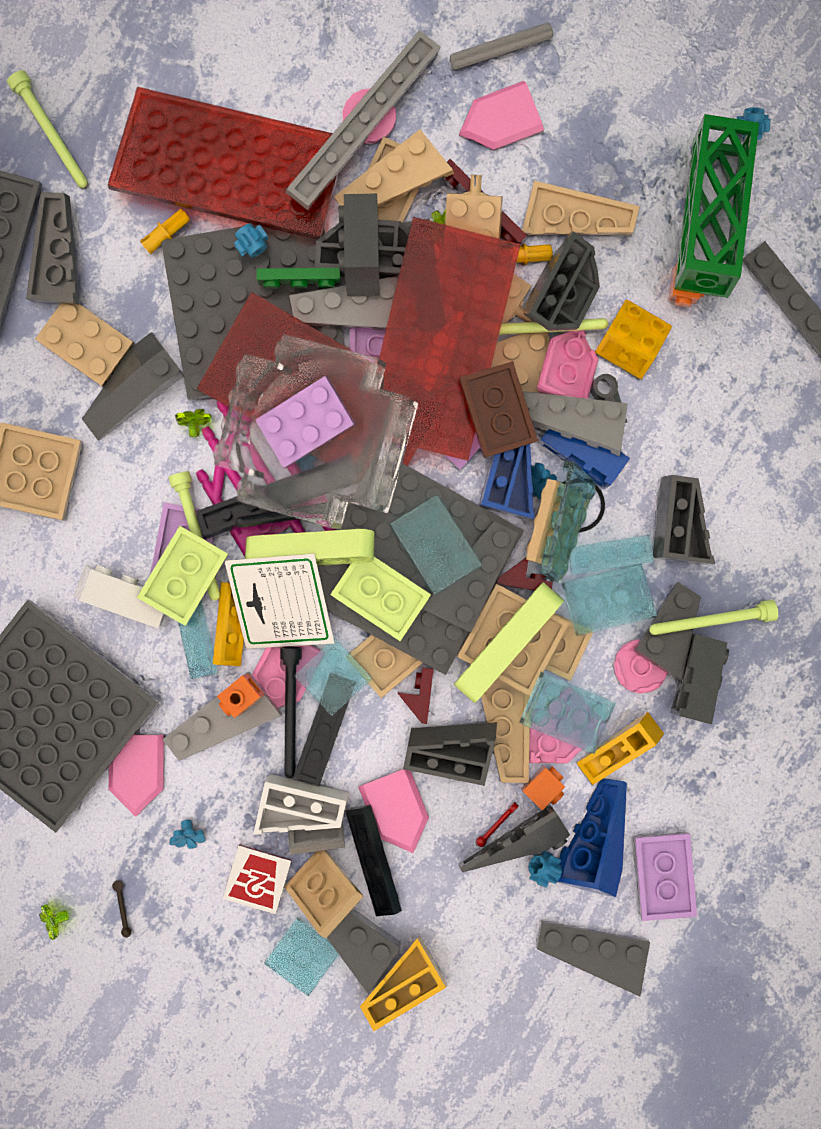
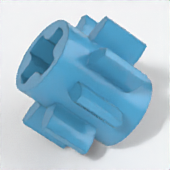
M762 108L744 109L743 116H737V119L759 122L757 140L762 139L763 132H770L771 119L768 118L769 115H765V110Z
M249 223L235 233V237L238 240L234 244L242 257L248 253L251 258H255L268 247L265 241L269 238L261 225L254 228Z
M543 851L542 856L534 855L528 866L531 874L529 879L547 888L549 882L556 884L562 874V868L559 865L561 859L547 851Z

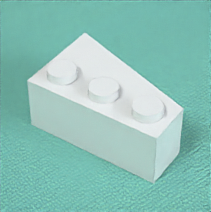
M96 565V568L84 566L74 596L79 601L155 628L159 627L163 613L137 598L143 586L137 584L138 579L125 574L122 575V578L111 575L113 570L100 565Z
M269 774L264 783L253 835L275 831L281 833L300 829L340 828L344 820L350 793Z

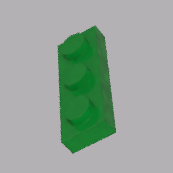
M339 268L257 269V281L265 289H278L280 284H291V288L295 289L307 288V284H318L319 288H333L335 284H341V272Z

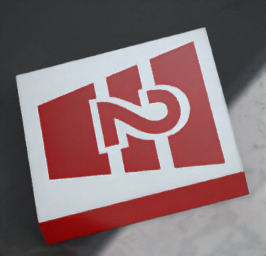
M239 844L223 899L276 914L292 860Z

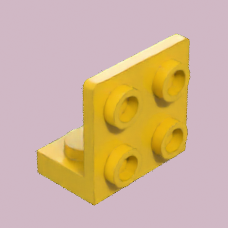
M626 299L595 353L637 378L642 379L655 360L672 326Z

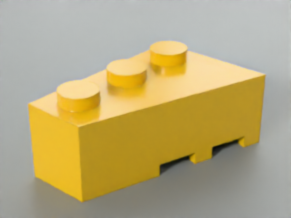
M421 937L415 940L361 1004L360 1008L373 1031H376L448 986Z

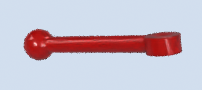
M513 802L483 836L476 839L477 846L484 847L486 845L487 839L518 808L519 805Z

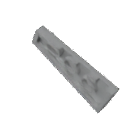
M397 276L379 279L380 296H347L346 285L289 295L295 325L345 326V328L363 327L374 330L395 329L406 332L408 330Z
M523 391L534 427L546 431L551 429L560 432L563 437L569 439L574 437L586 441L589 446L597 449L600 446L611 450L612 454L620 456L628 403Z
M247 672L265 695L243 714L236 718L232 715H226L219 706L221 701L216 696L162 740L178 761L283 714L253 675Z

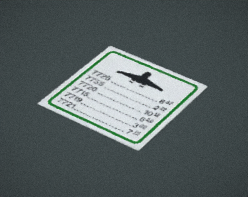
M315 554L225 561L246 649L334 644Z

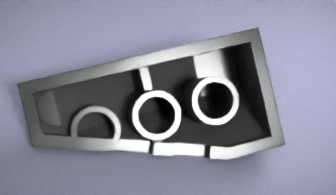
M152 332L128 350L82 417V420L98 441L184 377L181 369Z
M549 804L543 811H538L460 862L459 868L463 873L547 851L550 848L556 850L568 842L566 838L570 834L556 811Z

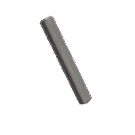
M547 22L452 53L450 55L451 66L456 70L551 39L553 37L552 26Z

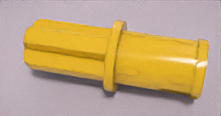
M179 209L162 224L158 222V226L139 241L152 254L162 245V241L172 239L171 236L187 224L190 218L183 209Z
M522 243L518 247H500L498 263L500 265L511 263L527 265L528 262L549 261L553 256L552 247L549 244L527 246L526 243Z

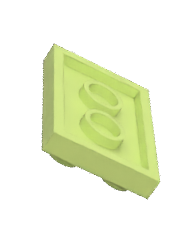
M179 526L137 598L186 626L228 553Z
M374 557L372 562L350 564L330 594L399 641H401L431 596V594L376 557Z

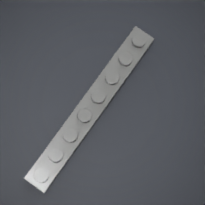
M419 30L290 184L286 194L308 210L438 54L440 46Z

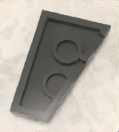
M679 582L674 585L633 651L676 680L681 681L693 629L653 635L649 631L652 624L697 616L701 597Z

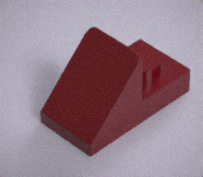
M525 557L497 578L495 584L535 591L543 582L552 589L553 582L546 581L547 576L531 573L530 578H527L526 573L529 560H526Z
M422 667V673L416 672L414 689H420L419 694L397 692L422 724H427L434 670L427 667Z

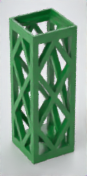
M704 114L692 144L674 290L728 298L741 278L759 122ZM710 129L724 131L715 142L708 141ZM737 134L746 135L742 144ZM729 137L732 145L723 142ZM725 155L738 157L736 175ZM717 159L729 181L724 189L712 167ZM705 173L717 195L711 204H709L702 189ZM733 197V205L731 206L729 200ZM701 204L704 212L699 216V209ZM722 209H724L730 222L728 241L716 218V215ZM709 223L722 248L716 256H714L703 233V230ZM696 238L707 261L698 260L694 255Z

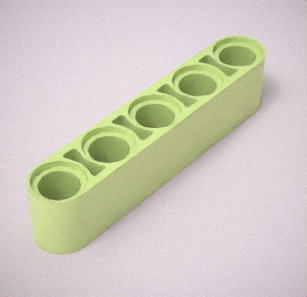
M349 529L249 536L246 538L245 559L315 554L317 566L368 563L374 560L375 533L368 529Z
M543 582L458 678L454 686L473 703H476L561 606L564 600Z

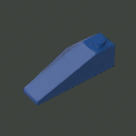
M604 778L600 780L586 806L587 813L580 825L576 824L573 830L575 833L569 846H564L560 853L559 859H561L559 865L562 868V874L557 881L558 883L592 893L616 897L623 870L627 783L625 781Z

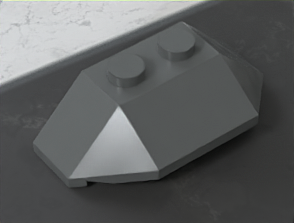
M378 220L379 279L397 276L398 280L424 276L426 247L401 221ZM338 223L323 237L321 236L316 240L314 268H339V254H344V247H339V230H344V223ZM340 271L341 276L345 277V271Z
M574 231L568 235L546 264L525 303L527 316L548 331L577 330L600 288L598 270L594 258L595 248Z

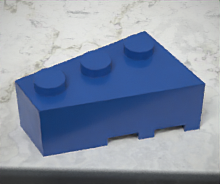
M548 429L538 442L604 490L612 485L630 459V457L622 452L620 456L612 454L609 449L600 446L597 449L587 445L586 441L574 437L572 439L563 437L560 432Z
M530 444L492 456L479 502L481 507L530 521L535 519Z

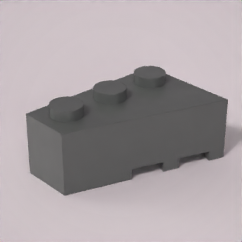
M377 193L344 194V205L338 206L339 223H344V230H339V247H344V254H339V271H345L347 296H380Z
M678 475L661 477L652 558L702 565L715 564L709 544L710 534L705 524V508L699 478Z
M692 634L681 681H678L670 713L712 725L718 691L722 683V669L729 656L727 642Z
M497 722L411 728L403 769L485 786L496 740Z
M352 909L327 937L368 994L400 950L401 943L355 909Z

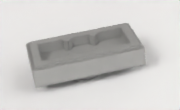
M343 822L340 828L288 831L290 855L345 848Z

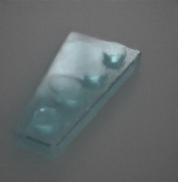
M565 460L563 470L567 471L565 484H559L557 495L561 496L559 511H553L551 520L554 533L553 536L547 538L540 569L541 574L556 583H561L563 575L568 570V561L572 550L577 545V536L581 525L586 520V511L590 499L594 497L596 482L575 462Z

